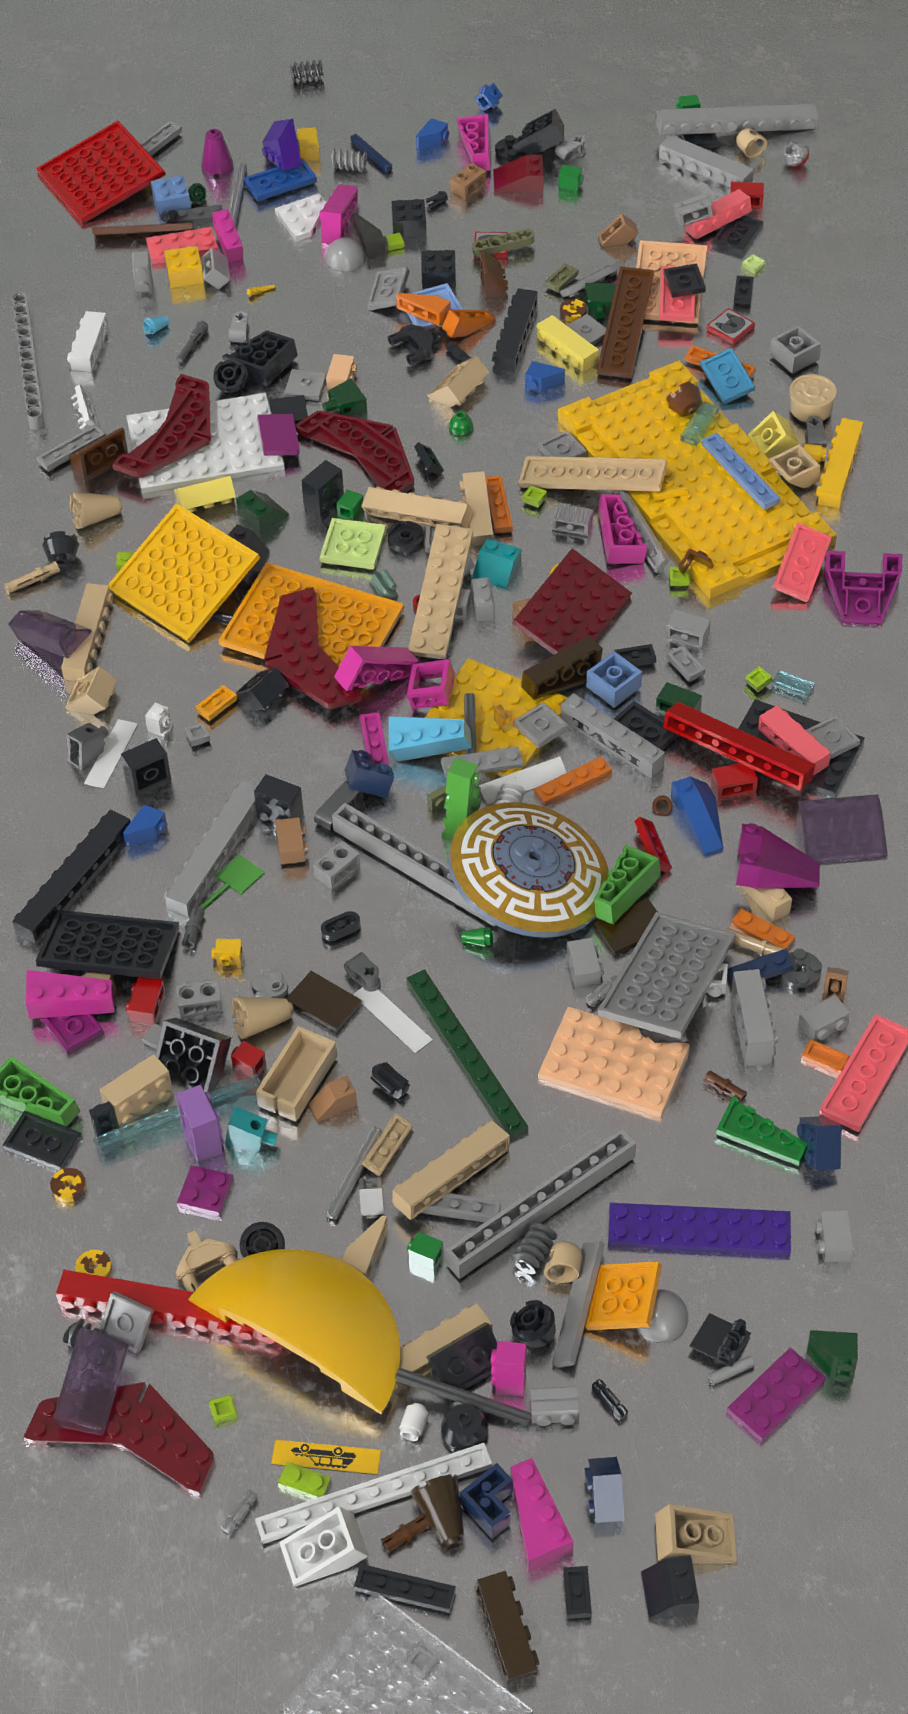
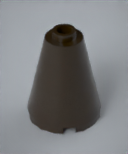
M451 1474L430 1479L426 1481L427 1485L420 1489L419 1485L411 1490L412 1496L441 1544L446 1543L447 1547L459 1544L461 1542L460 1538L464 1536L457 1475L455 1474L452 1477Z

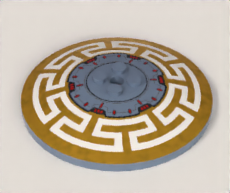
M498 803L475 811L457 828L448 853V864L452 880L468 905L491 923L505 930L532 937L563 936L576 932L591 923L596 918L594 898L603 882L608 879L609 873L604 855L585 830L558 812L528 803ZM529 856L536 857L538 861L535 859H531Z

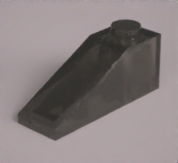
M353 213L354 229L366 258L386 254L385 247L388 246L386 236L383 237L380 229L357 213Z

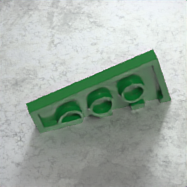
M735 1096L732 1097L716 1129L717 1135L799 1166L807 1149V1143L787 1130H781L774 1125L772 1120L758 1115L755 1109L749 1105L746 1107Z

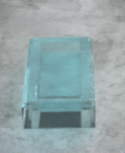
M780 670L771 683V688L807 701L815 686V683Z

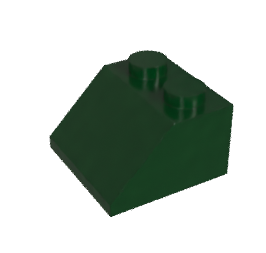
M249 490L236 498L238 515L259 533L264 532L289 516V513L267 494Z
M810 1330L806 1357L829 1379H836L840 1382L853 1380L858 1361V1333Z

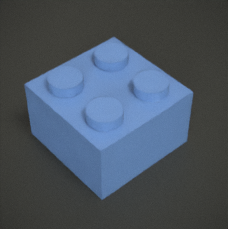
M183 175L151 181L153 199L159 217H161L164 211L191 209L190 196Z
M615 651L587 671L586 687L614 708L641 688L642 671Z

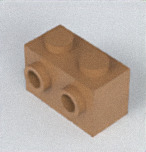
M470 163L450 179V192L464 200L468 199L486 185V170Z
M299 817L275 820L281 864L305 862L304 853H308L307 841L302 840V837H306L305 825H300Z

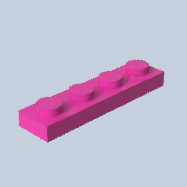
M380 713L360 715L366 752L371 754L374 764H386L389 766Z

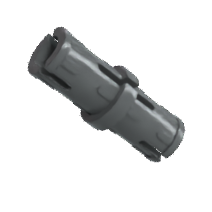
M196 908L192 909L189 922L185 925L186 932L181 942L183 947L188 948L190 944V949L194 948L197 935L200 934L202 929L201 922L205 914L204 910L198 908L196 913Z

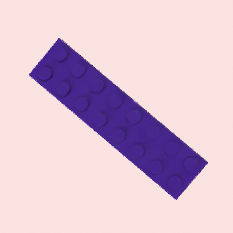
M610 1203L608 1247L790 1255L791 1211Z

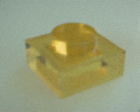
M501 704L494 707V721L503 733L509 731L510 721H512L510 712L508 710L505 711Z

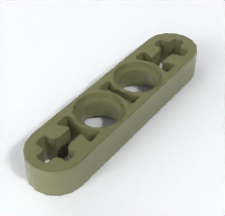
M523 229L477 240L472 244V253L480 257V251H485L490 255L528 246L534 243L535 233L531 229Z

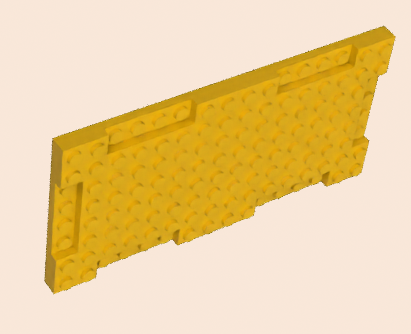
M680 360L649 372V378L594 400H591L588 396L558 408V420L587 450L590 458L667 459L668 465L664 479L673 482L675 486L680 488L686 487L688 495L655 501L651 491H628L653 533L679 564L689 548L696 552L702 551L706 553L708 558L712 560L714 564L712 569L695 560L688 567L690 577L709 599L779 570L797 523L831 536L828 548L836 545L837 534L817 512L812 513L777 475L775 468L771 465L766 455L737 423L731 424L700 388L702 404L695 413L681 417L668 407L669 404L666 398L670 392L674 394L679 390V385L690 381L695 386H698V380ZM718 433L780 497V503L764 510L703 447L702 439Z

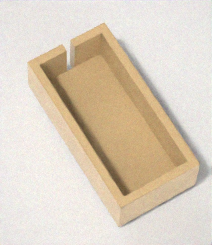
M298 1026L256 1091L258 1106L274 1113L278 1110L279 1115L296 1122L337 1057L336 1041Z

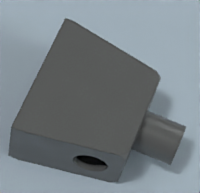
M87 723L67 734L68 762L82 771L104 751V739L109 736L107 728L104 726L98 728L91 723Z

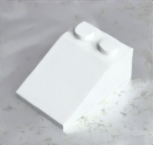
M340 1506L279 1542L294 1586L346 1570L368 1557L354 1514Z

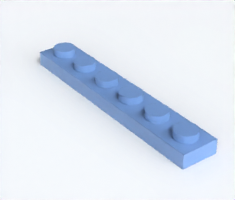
M718 433L702 439L703 447L764 510L780 503V497Z

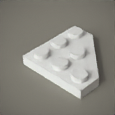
M319 193L275 208V214L295 242L312 236L314 227L320 221V210H323L326 201Z

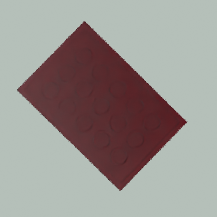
M572 548L515 617L512 624L554 655L588 636H591L596 641L629 599L632 592Z

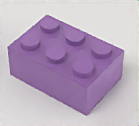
M198 1085L176 1094L182 1130L198 1164L222 1155V1145L225 1143L221 1135L223 1133L219 1123L221 1120L217 1109H213L211 1106L212 1100L209 1092H204L202 1086Z

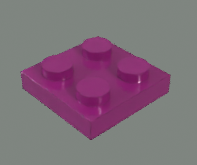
M191 1165L179 1195L177 1206L220 1217L234 1181L233 1174Z

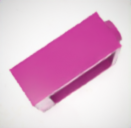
M450 659L412 665L407 697L412 710L450 705L455 676ZM442 677L440 686L419 688L420 680Z

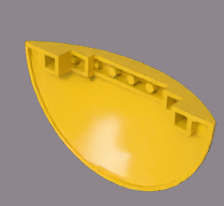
M277 1249L260 1252L234 1261L220 1269L201 1284L188 1299L224 1322L231 1318L242 1326L247 1324L320 1367L322 1373L338 1381L344 1393L382 1414L387 1406L397 1382L395 1376L400 1368L401 1360L397 1324L389 1304L382 1293L365 1275L351 1265L335 1257L309 1250Z

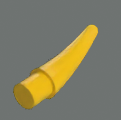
M276 286L252 287L247 289V294L249 296L258 295L274 289Z

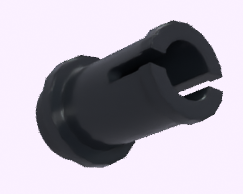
M438 191V194L426 198V203L433 201L428 205L429 208H433L440 203H446L448 196L445 191Z
M176 210L164 211L161 214V219L163 222L176 223L179 220V214Z

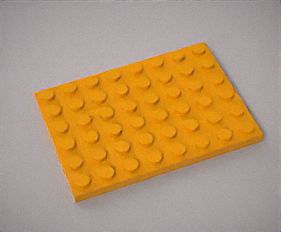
M266 562L218 641L220 646L264 659L280 598L285 594L313 587L316 592L319 647L339 667L350 646L383 647L404 610V604Z

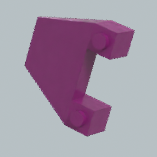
M826 551L824 578L843 623L882 624L900 581L903 554L883 553L880 574L845 572V551Z
M753 823L742 824L738 843V855H740L736 874V885L752 888L819 887V862L762 826Z

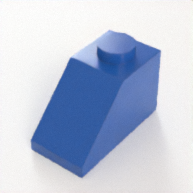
M430 118L416 135V150L441 146L449 137L448 123Z
M532 361L525 373V388L542 392L565 384V369Z
M144 804L123 832L125 845L133 846L156 840L167 828L165 812Z

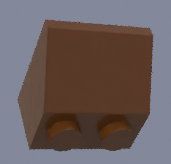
M480 251V279L485 300L505 298V290H508V281L504 280L506 279L505 269L501 268V263L485 251Z

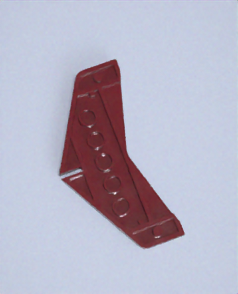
M180 374L176 380L175 392L164 423L156 433L130 453H123L113 463V470L143 478L209 445V441L211 442V420L208 382Z
M316 411L295 425L298 434L356 457L377 487L389 491L398 490L402 493H406L414 487L413 473L396 427L393 428V425L325 411Z
M311 587L283 595L279 601L264 657L265 666L268 669L276 667L287 682L327 709H334L362 701L361 694L356 686L352 690L346 691L335 679L334 676L339 667L319 647L317 601L314 588Z
M145 1382L45 1399L39 1403L23 1436L24 1441L35 1445H48L49 1442L106 1444L127 1449L177 1482L179 1487L197 1496H201L215 1462L212 1450L150 1383L142 1401L139 1402L146 1387Z

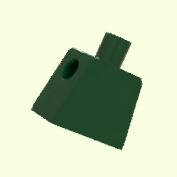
M585 283V301L588 314H595V317L598 319H602L605 315L610 314L616 284Z
M348 379L328 391L329 401L322 403L325 412L334 410L336 414L345 416L367 412V399L352 379Z

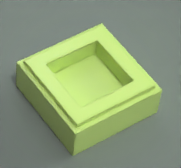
M754 254L742 262V267L753 274L766 266V261Z

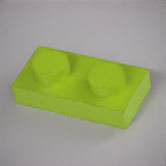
M287 1462L279 1478L278 1487L311 1499H316L326 1495L332 1479L324 1474Z

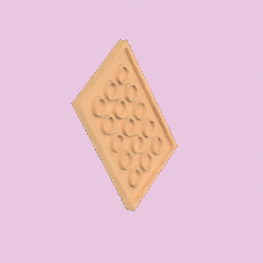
M640 240L636 268L654 270L645 319L659 320L661 266L678 267L697 263L704 280L707 245ZM702 293L695 294L694 322H673L698 323Z
M568 1006L538 1072V1078L662 1117L689 1051L690 1044L684 1042L654 1043L649 1037L645 1038L639 1031V1028Z

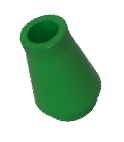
M482 927L462 931V943L482 947L493 944L492 929Z

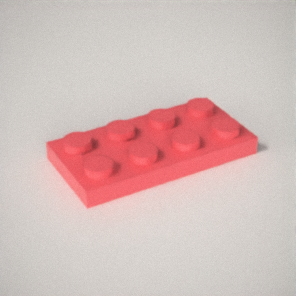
M212 227L146 238L152 264L165 262L164 251L170 249L198 246L199 256H203L212 247L218 251Z
M661 266L659 320L694 322L695 294L672 298L663 275V270L675 266Z
M797 523L772 588L808 602L832 537Z

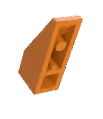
M398 293L396 295L397 309L439 327L444 323L448 311L451 310V302L439 296Z
M449 310L442 329L452 338L465 337L494 323L496 319L486 310Z

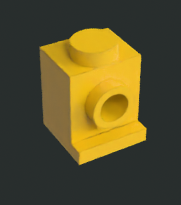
M216 939V946L212 947L211 950L212 960H216L217 965H237V968H241L243 958L242 940Z

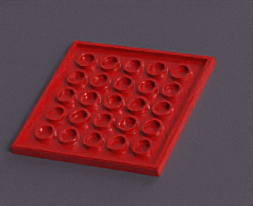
M119 120L36 168L39 175L82 224L151 184V181L158 180L166 175L164 169Z

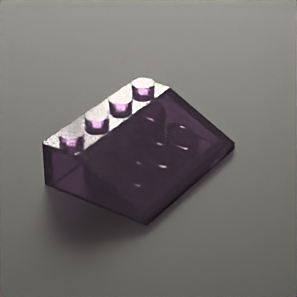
M878 794L798 801L796 819L803 851L812 859L823 863L888 856L883 813Z

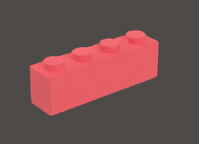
M738 189L712 202L713 216L686 225L685 231L695 239H698L752 212L750 197Z
M777 705L759 716L758 729L777 747L816 764L813 775L829 766L831 754L829 750L822 746L812 734L803 729L802 725L792 719L785 710H782Z

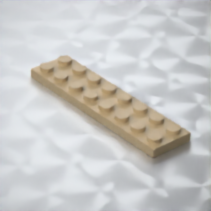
M526 456L518 484L519 488H529L532 485L537 488L660 491L668 464L667 459Z
M436 524L408 647L414 656L446 660L474 533L472 528Z

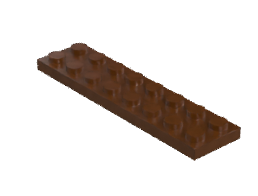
M620 266L598 362L597 375L632 378L654 270Z

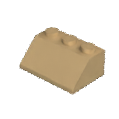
M474 356L456 365L427 396L448 407L456 404L460 406L466 401L465 397L475 392V387L486 380L485 376L489 371L478 356Z

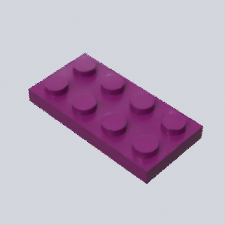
M790 1347L727 1407V1413L762 1443L825 1382L826 1377Z

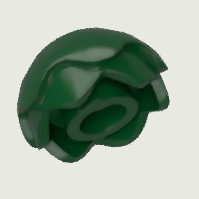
M194 183L189 187L190 201L194 204L203 203L206 199L205 187L200 183Z

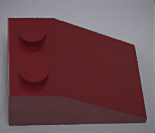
M525 155L493 169L494 193L543 192L542 155Z

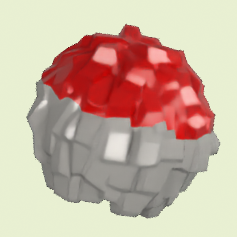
M791 141L784 148V158L789 166H802L809 159V147L807 144Z

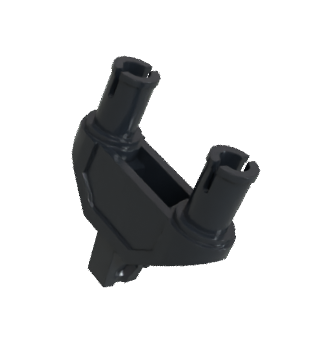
M409 324L403 326L399 332L387 336V339L391 346L405 341L416 350V352L406 355L408 364L412 366L421 360L428 361L432 359L434 343L442 339V331L438 327L427 330L423 326Z

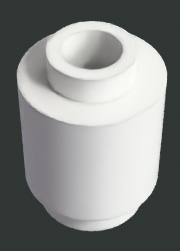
M413 1403L406 1407L399 1427L401 1430L400 1435L403 1438L417 1441L422 1436L429 1416L425 1406Z

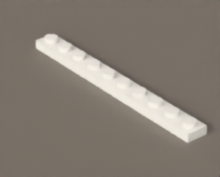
M481 1443L255 1518L256 1526L262 1544L296 1533L338 1506L355 1514L412 1495L411 1490L419 1485L420 1489L427 1485L426 1481L447 1474H451L452 1477L456 1474L457 1478L460 1479L492 1467V1461L485 1443Z

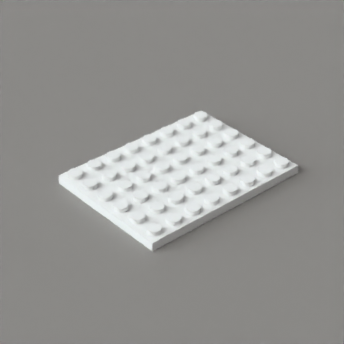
M266 393L211 401V442L209 441V445L146 477L139 478L142 494L195 485L231 476L232 479L285 470L282 455H263L257 414H271ZM169 408L126 415L133 449L158 431L166 420Z

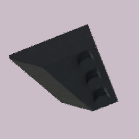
M556 108L527 123L521 131L522 135L517 137V143H513L512 148L537 155L552 146L557 147L561 145L564 141V123Z
M266 330L250 339V343L246 346H238L235 348L234 353L230 355L226 353L222 358L224 361L231 360V358L240 361L247 369V380L268 386L298 354L293 338Z
M237 524L228 536L260 556V559L236 586L249 591L266 564L270 550L253 530Z
M175 1017L164 1020L155 1056L168 1069L169 1074L173 1077L176 1076L185 1084L186 1088L190 1089L201 1085L203 1091H208L211 1096L222 1079L232 1037Z

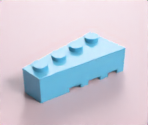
M389 717V752L396 762L472 748L471 730L464 719Z

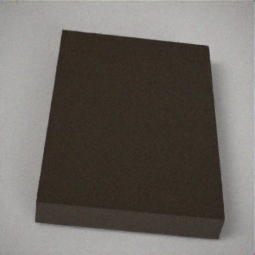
M647 898L633 904L614 924L600 919L594 922V928L613 955L616 956L636 947L653 916L658 911Z
M310 971L286 998L288 1002L292 1003L293 1008L336 1033L362 1005L361 999L313 971Z

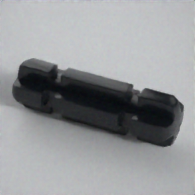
M451 341L446 344V350L461 363L471 358L454 342Z
M598 1379L592 1384V1390L596 1395L600 1396L599 1399L611 1412H614L613 1415L617 1420L624 1419L628 1415V1410L623 1404H620V1400L609 1388H606L607 1385L601 1379Z

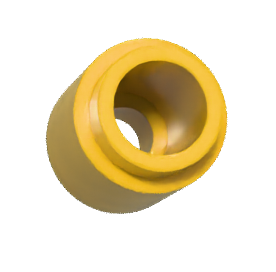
M813 444L804 445L803 449L817 463L825 462L826 447Z

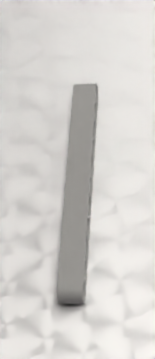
M16 292L12 295V305L26 415L29 428L40 430L44 427L45 422L30 309L26 293Z

